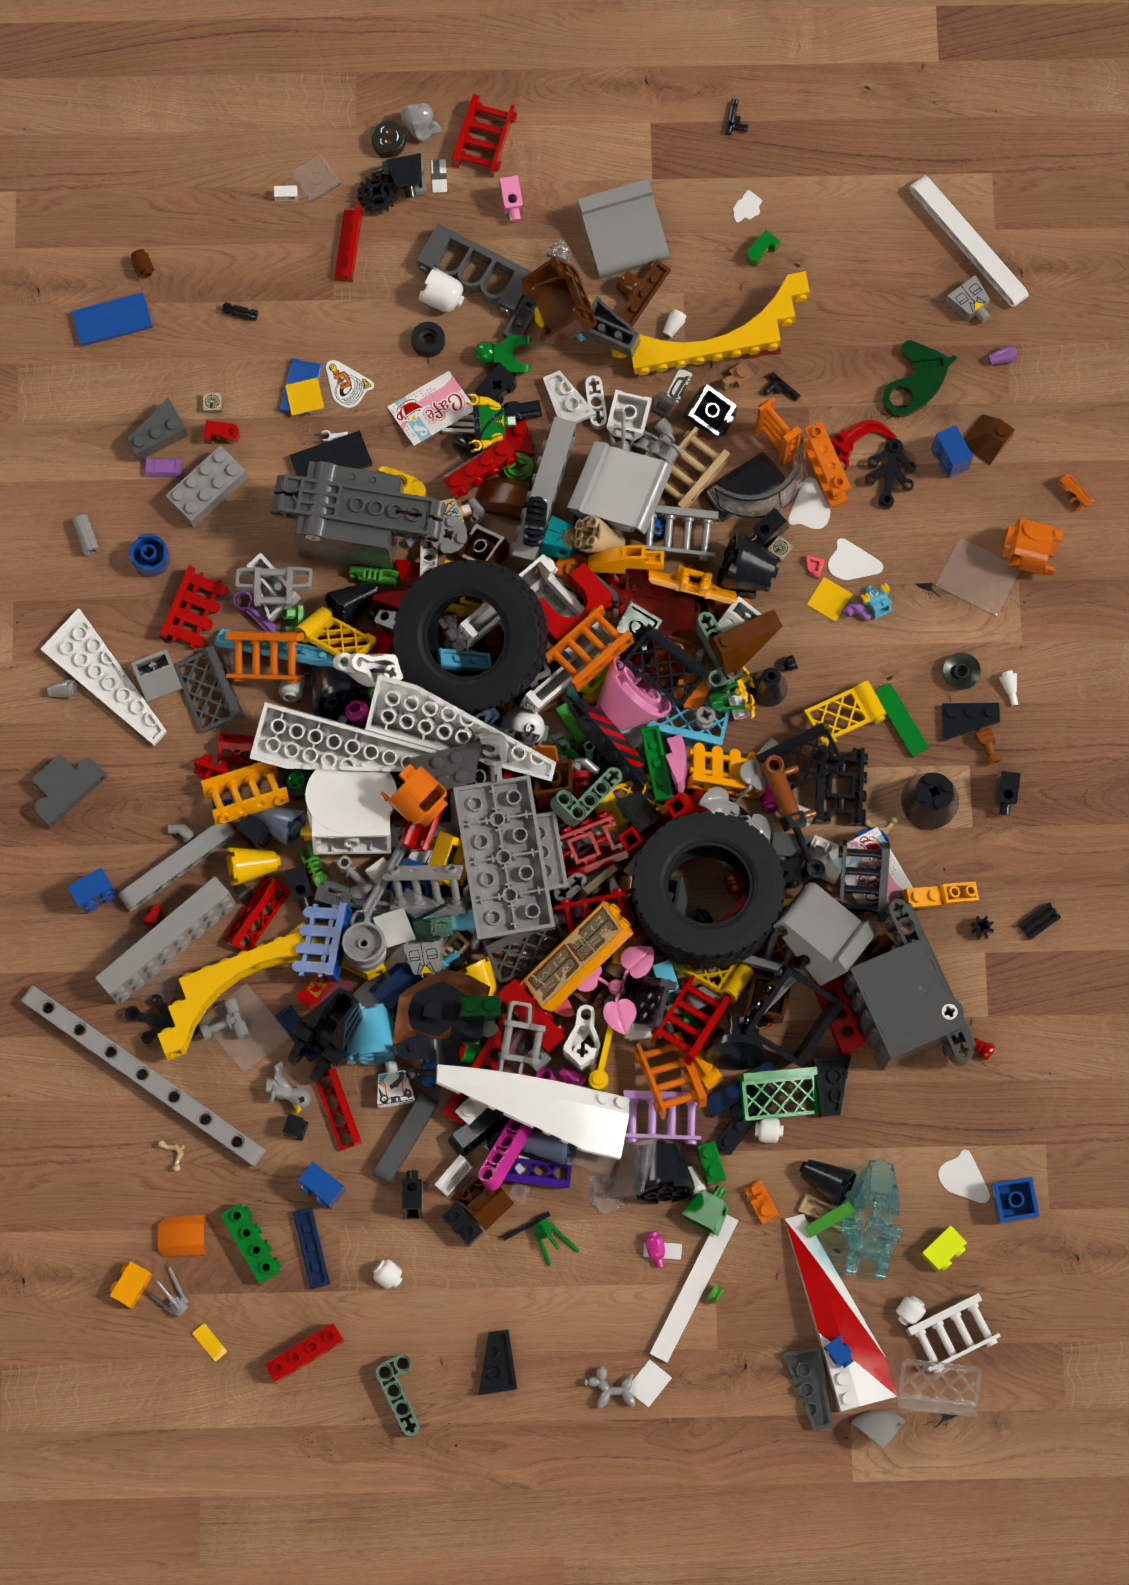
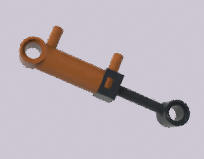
M772 755L762 762L760 771L766 777L782 817L780 822L784 832L793 830L806 863L801 868L802 877L808 882H813L823 876L825 865L818 859H812L800 827L807 823V819L816 817L817 813L814 809L807 812L800 811L786 776L799 772V767L794 765L784 769L782 758ZM769 763L775 766V771L769 767ZM810 866L815 868L816 875L810 871Z

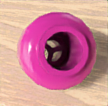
M353 700L346 705L345 716L349 723L362 728L367 724L370 709L363 700Z

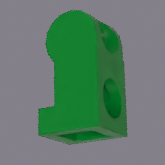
M765 230L749 248L747 262L751 266H759L763 261V257L770 249L775 252L779 248L780 240Z

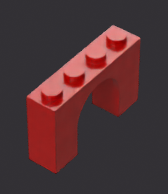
M585 563L570 573L567 579L583 599L584 611L580 615L575 617L562 616L543 597L538 599L544 608L543 612H545L547 619V638L554 646L588 617L589 612L593 608L603 605L606 611L612 606L611 601L614 595Z
M681 792L677 793L664 803L668 811L662 815L664 820L661 823L642 832L631 826L617 836L626 851L637 854L651 835L661 826H665L667 822L673 819L676 820L677 817L685 814L688 816L689 813H702L703 810L698 805L694 796Z

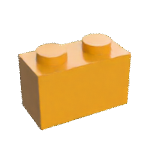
M130 1261L129 1264L126 1263L120 1272L122 1276L119 1281H115L112 1284L110 1296L133 1309L153 1274Z

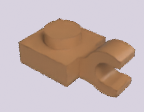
M743 361L729 370L728 374L730 376L724 378L721 385L725 390L734 384H737L740 388L752 380L755 375Z

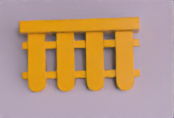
M696 743L689 750V756H692V767L689 768V773L692 775L686 781V788L708 791L713 787H721L728 792V795L739 796L749 786L740 777L739 770L741 764L749 760L758 761L756 758L758 754L750 752L746 758H741L740 751L732 749L728 755H723V750L720 746H714L710 752H705V746L702 743ZM705 758L710 759V770L705 769ZM723 761L728 762V773L723 772ZM752 787L743 797L758 800L764 794L765 788L757 791Z

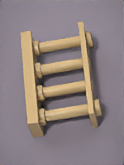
M696 426L692 431L688 430L684 435L683 442L678 446L682 450V454L678 455L672 462L673 468L671 471L673 475L689 486V492L686 495L680 494L668 483H666L664 491L677 500V507L689 508L730 460L731 453L724 449L722 453H716L696 437L698 435V428ZM690 443L712 458L713 463L710 467L703 466L684 451ZM679 456L701 473L698 481H693L673 465Z

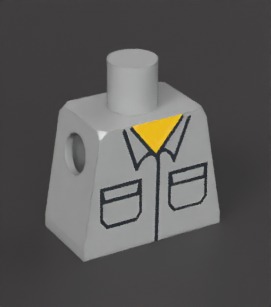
M973 276L947 296L946 303L967 321L977 316L983 323L991 316L986 311L990 298L976 276Z
M443 936L411 940L403 945L414 975L423 974L425 979L435 974V972L441 971L443 968Z

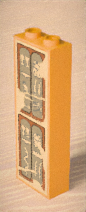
M603 901L523 980L542 1009L553 1012L634 934L630 929L631 924L621 916V910L617 905Z

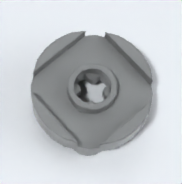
M444 516L441 522L442 527L439 541L431 542L436 550L443 553H454L460 550L467 541V529L464 523L455 516ZM446 529L453 532L450 540L443 537L445 534L444 530Z

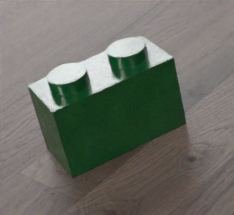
M501 996L461 997V1017L464 1021L503 1020V1000Z

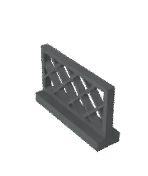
M211 645L205 651L173 665L201 734L234 719L239 720L245 717L230 678H226L228 673L215 646ZM206 656L208 659L206 668L197 666L199 659ZM185 665L192 666L189 676L182 675L180 668ZM196 668L204 671L200 681L192 678ZM207 673L213 674L215 677L212 686L204 683ZM190 681L199 683L195 694L188 690ZM202 685L211 688L207 698L199 695ZM214 690L222 694L219 703L211 700ZM197 697L206 700L202 711L195 708L194 704ZM209 702L218 705L214 715L206 713ZM221 707L228 709L230 716L224 719L217 717ZM204 714L212 717L210 725L203 728L201 721Z
M554 911V923L557 928L554 937L545 934L546 931L534 932L540 935L537 944L527 942L530 935L534 933L481 940L500 984L535 969L553 951L552 949L556 941L561 943L565 940L558 917ZM543 937L552 939L548 949L540 946ZM516 941L522 943L519 952L510 950L512 943ZM526 945L534 947L531 957L522 954ZM498 949L505 951L501 960L495 959L492 952ZM538 949L547 952L545 958L541 960L535 959ZM508 953L517 955L513 965L504 962ZM520 957L529 960L524 968L517 966ZM502 966L510 967V973L501 977L500 970Z

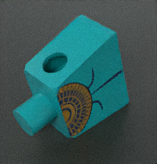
M551 516L539 554L569 559L572 550L583 553L574 547L575 526L555 516Z

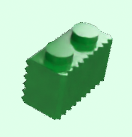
M715 1141L699 1145L696 1152H698L699 1163H701L702 1171H704L706 1185L712 1186L725 1182L726 1175Z

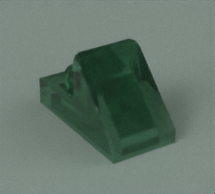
M451 915L412 921L415 940L432 943L434 938L454 935Z

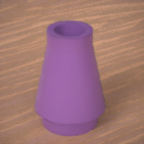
M1006 345L988 355L991 365L1013 363V360H1017L1013 345Z

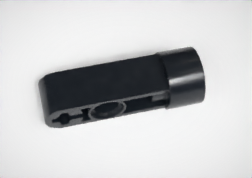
M487 1108L470 1126L464 1124L449 1137L448 1143L458 1155L464 1157L488 1139L493 1132L507 1124L510 1118L503 1115L504 1112L498 1109L492 1110Z

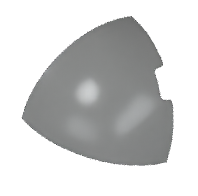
M871 1410L858 1415L850 1424L861 1434L864 1433L880 1449H883L906 1420L898 1414L887 1410Z

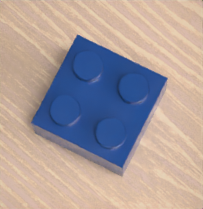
M957 425L935 435L931 451L935 458L938 457L942 472L947 474L948 478H951L968 470L973 455Z
M101 867L67 886L83 914L94 912L98 909V905L111 902L115 899L114 896L117 895Z
M312 1162L298 1179L301 1184L299 1186L301 1190L308 1196L311 1194L316 1196V1202L323 1208L328 1206L332 1209L346 1191L340 1182L315 1162Z
M1032 1177L996 1182L990 1186L998 1225L1036 1219L1040 1216Z

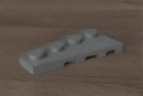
M816 1347L782 1353L813 1430L833 1428L834 1424L822 1348Z

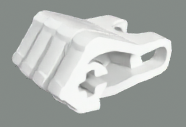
M338 653L334 658V668L349 674L357 682L367 687L376 686L378 675L397 680L403 679L398 658L393 654L365 655L353 653L351 655L348 653ZM342 657L348 660L346 667L340 664Z
M587 1004L580 1006L578 1009L575 1027L563 1047L565 1059L572 1063L580 1072L595 1063L600 1050V1041L594 1028L595 1010ZM588 1015L590 1019L585 1020L582 1016ZM590 1036L595 1048H590L585 1043L584 1057H580L581 1043Z

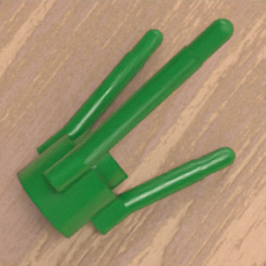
M543 1219L534 1226L536 1230L534 1235L538 1239L548 1266L551 1265L542 1237L543 1239L548 1238L556 1250H559L560 1247L552 1237V1234L555 1232L575 1252H579V1249L555 1227L553 1222L549 1223L547 1219Z

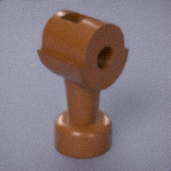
M987 728L975 732L978 745L983 746L988 755L986 757L987 765L1001 761L1000 754L994 751L995 737L992 730Z

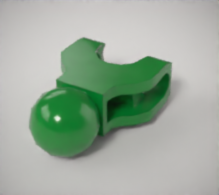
M510 335L502 343L494 344L489 341H482L475 347V358L484 365L491 364L492 362L501 363L503 367L512 373L531 372V366L518 362L515 358V351L519 346L531 344L532 337Z

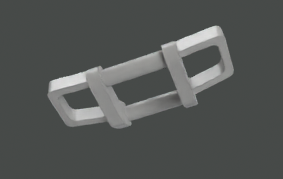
M248 567L236 570V589L239 591H254L255 606H261V604H287V606H293V591L312 589L313 571L311 568L262 569L261 567ZM255 574L254 584H240V576ZM294 574L309 575L308 583L294 584ZM262 576H287V597H261Z
M509 1001L506 1019H504L505 1031L501 1052L498 1054L497 1071L502 1072L504 1059L519 1062L516 1074L522 1073L524 1063L540 1065L541 1059H539L546 1026L531 1023L532 1005L530 1003ZM514 1005H521L527 1008L526 1022L511 1020ZM513 1027L536 1030L531 1057L509 1054Z

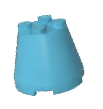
M375 1004L373 1008L368 1009L360 1007L363 1019L352 1040L347 1045V1063L354 1065L356 1061L364 1065H374L393 1061L397 1054L392 1045L395 1022L390 1009L385 1008L384 1004Z

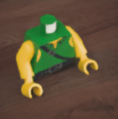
M476 394L466 395L472 398V401L466 402V404L473 405L475 440L469 442V444L473 443L475 445V449L470 450L472 453L491 448L506 435V427L516 426V415L505 416L504 408H501L498 402L489 397L477 396Z

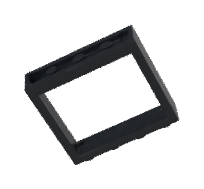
M783 963L779 970L775 971L772 981L764 987L760 999L754 1002L750 1014L743 1018L744 1022L740 1028L747 1035L756 1038L763 1045L802 1068L845 1002L837 995ZM789 976L830 1000L794 1054L754 1031V1028Z

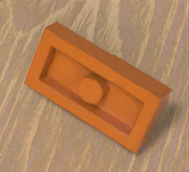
M1065 474L1060 479L1063 483L1062 487L1068 493L1071 492L1076 495V497L1071 498L1070 503L1072 504L1076 500L1080 502L1079 507L1076 508L1077 511L1082 510L1084 506H1090L1095 501L1070 474Z
M761 1180L743 1189L761 1224L780 1215Z

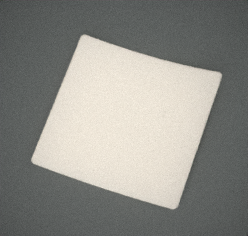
M404 908L373 917L375 924L384 934L387 948L416 939Z

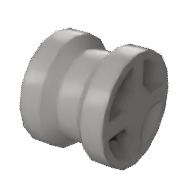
M708 706L700 707L695 718L697 727L703 730L710 729L714 724V710Z

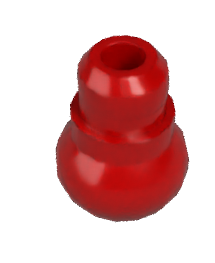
M974 1038L976 1043L974 1050L980 1055L981 1059L989 1060L995 1050V1046L990 1042L986 1043L978 1038Z

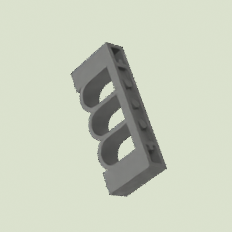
M437 224L416 260L417 267L421 272L428 274L435 267L460 281L465 292L478 293L481 291L484 301L488 304L498 305L501 313L504 315L510 314L511 316H513L525 295L521 279L532 272L440 224ZM451 245L467 253L456 270L445 271L440 267V263ZM473 257L489 264L483 277L478 282L469 283L463 279L462 276ZM497 268L511 275L512 278L502 293L493 295L485 290V286Z

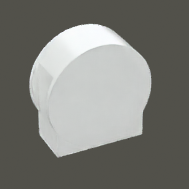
M316 769L307 783L305 796L308 822L312 830L314 855L391 853V832L395 825H391V814L394 811V807L388 801H385L384 797L380 794L384 791L391 797L397 791L394 778L390 772Z

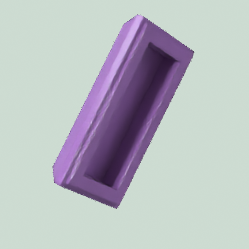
M144 458L145 477H181L182 459Z

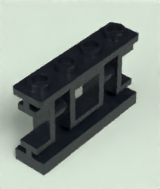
M853 748L852 757L842 756L845 764L839 766L838 771H829L828 778H825V774L816 778L815 811L817 815L815 817V824H830L831 815H850L849 825L857 824V826H861L862 821L866 820V809H863V802H866L867 791L863 790L864 783L867 784V772H864V765L868 764V753H865V748ZM817 749V760L823 761L826 751ZM829 752V762L838 763L837 757ZM857 756H859L858 780H856V772H846V763L855 764ZM817 763V773L820 771L822 765L820 763ZM833 777L851 778L850 794L832 793ZM825 791H827V799L837 800V808H827V816H824ZM855 793H858L857 817H854L855 809H845V800L854 801Z

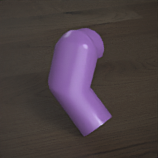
M859 603L847 604L843 610V614L846 617L858 614L865 622L872 617V614Z

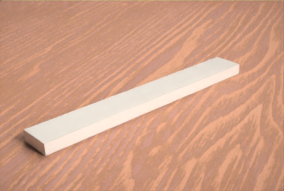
M726 1215L719 1235L709 1234L650 1355L668 1363L739 1220Z

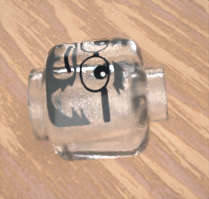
M557 240V242L550 243L546 254V261L557 256L569 263L572 250L567 245V242Z

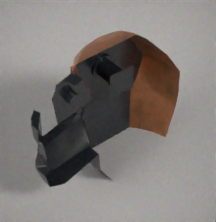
M443 970L428 976L406 989L399 996L392 1044L395 1053L405 1060H434L436 1068L438 1064L462 1067L457 1043L471 1045L484 1038V1021H464L462 1019L461 997L488 996L490 986L467 974ZM436 1068L410 1069L405 1073L408 1079L420 1080L421 1077H436Z

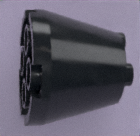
M737 532L736 535H732L725 549L722 568H719L717 585L727 589L769 592L772 583L770 581L772 578H776L779 568L776 566L779 557L746 535Z
M311 665L310 686L314 715L337 721L342 713L345 715V708L349 702L359 699L368 704L369 695L365 686L357 682L349 674L330 666Z
M922 773L913 777L906 784L901 795V806L907 820L920 829L934 830L949 824L953 820L958 810L959 796L955 786L946 776L939 773ZM933 790L936 791L934 797L931 796Z
M660 1139L654 1141L653 1145H645L640 1148L641 1153L635 1189L639 1202L659 1204V1201L666 1202L672 1200L675 1203L694 1195V1181L679 1143H666V1140Z

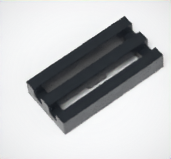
M1049 902L1018 926L1027 938L1032 940L1058 921L1061 916L1057 914L1056 909ZM1045 910H1049L1047 914H1045L1039 920L1034 922L1028 928H1025V925L1027 923L1032 921ZM1051 915L1054 916L1052 920L1043 925L1033 934L1029 933V931H1031L1041 922L1046 920L1048 917H1050Z

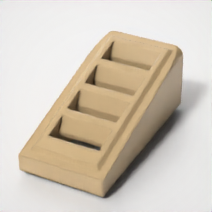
M456 931L444 944L443 956L448 955L445 952L447 949L451 953L455 951L451 947L452 944L459 949V954L466 953L470 949L471 940L462 931ZM458 938L465 944L464 946L457 941ZM450 962L449 966H447L443 970H449L451 968L452 962Z

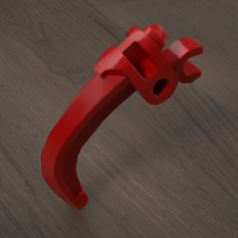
M869 419L863 420L845 431H840L831 439V443L836 454L839 456V461L845 464L843 470H846L849 466L848 458L853 451L854 443L869 433L882 434L889 440L896 439L897 436L883 423Z

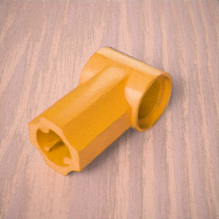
M701 1049L693 1063L702 1085L708 1091L724 1081L716 1066L708 1062L706 1054Z

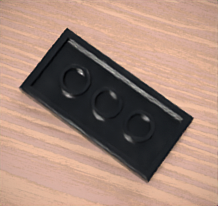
M360 430L289 455L296 475L306 477L310 461L329 462L338 466L355 469L373 466Z

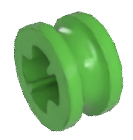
M716 1284L707 1299H712L713 1303L716 1304L724 1288L720 1289L718 1284Z

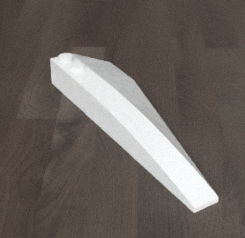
M265 702L250 759L286 769L402 772L409 763L413 766L409 760L410 758L438 750Z
M437 1065L436 1084L455 1093H463L475 1102L477 1100L487 1104L488 1108L492 1110L498 1109L504 1112L503 1115L531 1128L541 1129L542 1133L548 1136L554 1135L567 1145L571 1143L577 1146L576 1149L617 1160L621 1159L629 1118L628 1097L521 1074L461 1066Z

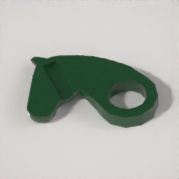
M905 341L902 345L901 353L910 360L915 373L889 383L884 389L882 403L885 410L892 416L903 418L926 406L943 384L948 366L957 359L955 355L947 357L937 350L915 341ZM898 389H904L910 393L912 402L905 408H898L890 401L891 393Z

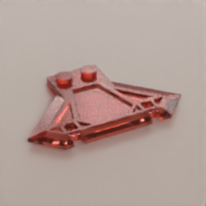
M627 569L626 574L619 576V584H625V590H619V619L628 602L632 601L663 620L658 631L667 638L674 632H695L694 594H674L667 587L652 584L648 580V569ZM632 585H637V589H632ZM652 642L648 649H653ZM629 646L622 654L626 656L632 647ZM652 652L644 653L643 659L645 660ZM640 654L632 655L629 661L633 665L641 664Z

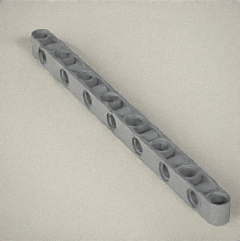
M32 985L20 1000L23 1004L253 1167L257 1165L265 1154L266 1150L35 986ZM47 1005H53L51 1013L44 1012V1008ZM78 1027H84L85 1031L82 1035L78 1036L75 1034ZM115 1049V1056L108 1058L106 1056L107 1051ZM141 1071L148 1073L147 1078L144 1080L138 1079V1074ZM174 1093L179 1094L177 1102L172 1103L169 1101L170 1095ZM203 1116L211 1117L209 1124H201ZM241 1138L243 1141L242 1145L238 1148L233 1147V1140Z

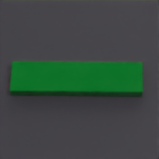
M891 683L876 690L875 693L883 705L888 719L911 757L913 758L929 749Z
M659 725L640 728L655 804L666 802L674 794Z

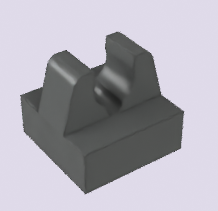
M660 391L651 408L667 418L674 407L676 398H670L667 396L668 393Z

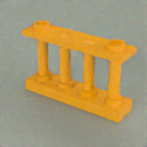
M259 762L202 780L201 786L205 799L212 797L216 809L212 810L216 826L245 817L248 814L251 815L290 802L287 788L279 789L275 777L279 776L277 766ZM267 780L272 791L260 794L256 783ZM249 785L253 797L242 801L238 789ZM231 792L235 803L224 806L220 794Z

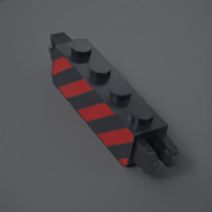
M582 697L578 699V706L572 704L569 707L570 712L577 720L575 724L611 767L618 768L621 771L624 782L628 779L638 788L642 787L648 781L642 769L645 765L643 758L600 707L596 705L592 707Z

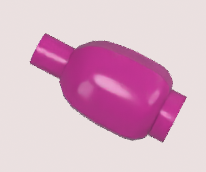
M658 1231L646 1233L645 1245L649 1257L655 1260L656 1268L664 1267L662 1259L665 1256V1245L662 1236L658 1234Z

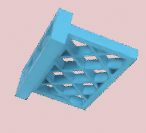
M658 691L661 697L665 695L663 692ZM669 697L671 707L674 708L677 715L670 719L667 715L664 716L666 721L662 723L653 721L648 723V727L659 725L662 740L667 741V738L681 734L684 745L693 747L696 743H702L705 746V750L711 751L714 746L722 748L730 710L722 711L726 712V714L719 721L715 717V723L710 728L712 729L717 726L721 731L720 737L712 735L709 731L710 729H702L699 732L693 731L691 725L695 724V719L688 723L683 715L691 711L696 717L697 712L690 708L680 712L676 706L677 703L672 702ZM704 702L703 706H708L713 709L712 703ZM679 717L685 724L680 728L675 727L672 721Z

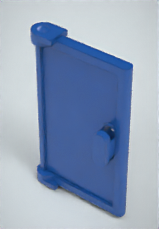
M291 358L285 385L312 378H318L319 381L322 364ZM286 387L284 388L281 404L278 411L284 413L291 412ZM310 411V412L301 413V414L311 415V411Z

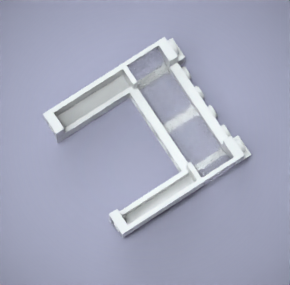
M544 554L519 574L522 577L521 579H524L531 586L530 588L534 590L538 596L537 599L543 597L558 614L565 617H575L584 611V605L579 603L576 595L565 588L560 578L555 577L558 568L552 559ZM487 602L459 625L458 632L459 634L463 632L461 636L467 640V650L501 622L497 612ZM598 622L589 628L606 646H610L614 642V638ZM581 635L575 641L591 658H596L601 652L584 635ZM570 647L561 653L577 671H581L586 667V663ZM560 667L534 691L530 690L526 693L519 706L524 707L526 705L528 709H534L533 713L536 714L571 684L572 676L563 667Z

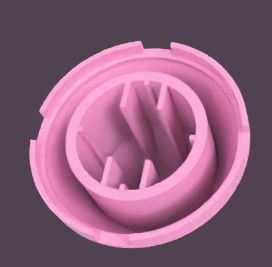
M620 656L614 659L608 666L596 706L601 708L620 732L666 716L671 710V703L666 695L661 697L655 686L622 661H619L621 659Z

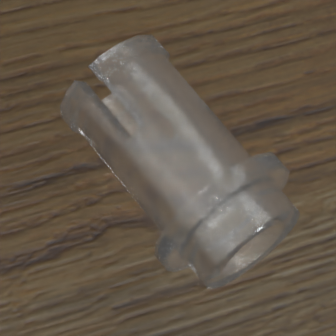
M228 649L229 665L227 669L230 670V673H235L234 649Z

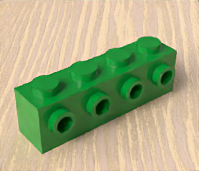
M239 1203L220 1214L260 1285L281 1274L279 1268L282 1265L277 1257L273 1258L269 1251L272 1248L267 1239L262 1240L260 1234L263 1232L258 1223L253 1224L250 1218L253 1214L248 1205L244 1207L242 1203Z

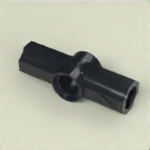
M540 400L523 403L511 401L501 406V408H504L505 416L516 415V422L542 417Z

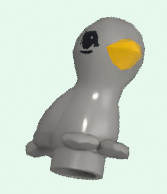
M278 1062L273 1069L274 1078H267L265 1094H271L270 1103H273L275 1098L288 1100L293 1105L296 1114H298L302 1109L309 1106L311 1096L302 1085L296 1084V1088H292L289 1081L282 1074L283 1063Z

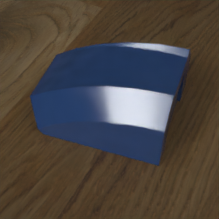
M397 963L369 989V993L390 1009L391 1013L396 1017L399 996L406 989L422 981L424 978L419 974L414 975L410 965L407 963Z

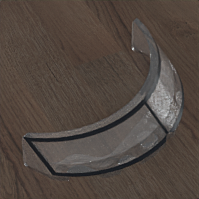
M803 431L798 449L799 453L793 461L794 469L784 482L768 492L757 495L736 494L715 485L707 490V493L716 507L744 519L764 518L774 507L778 511L787 507L799 493L806 475L807 456Z

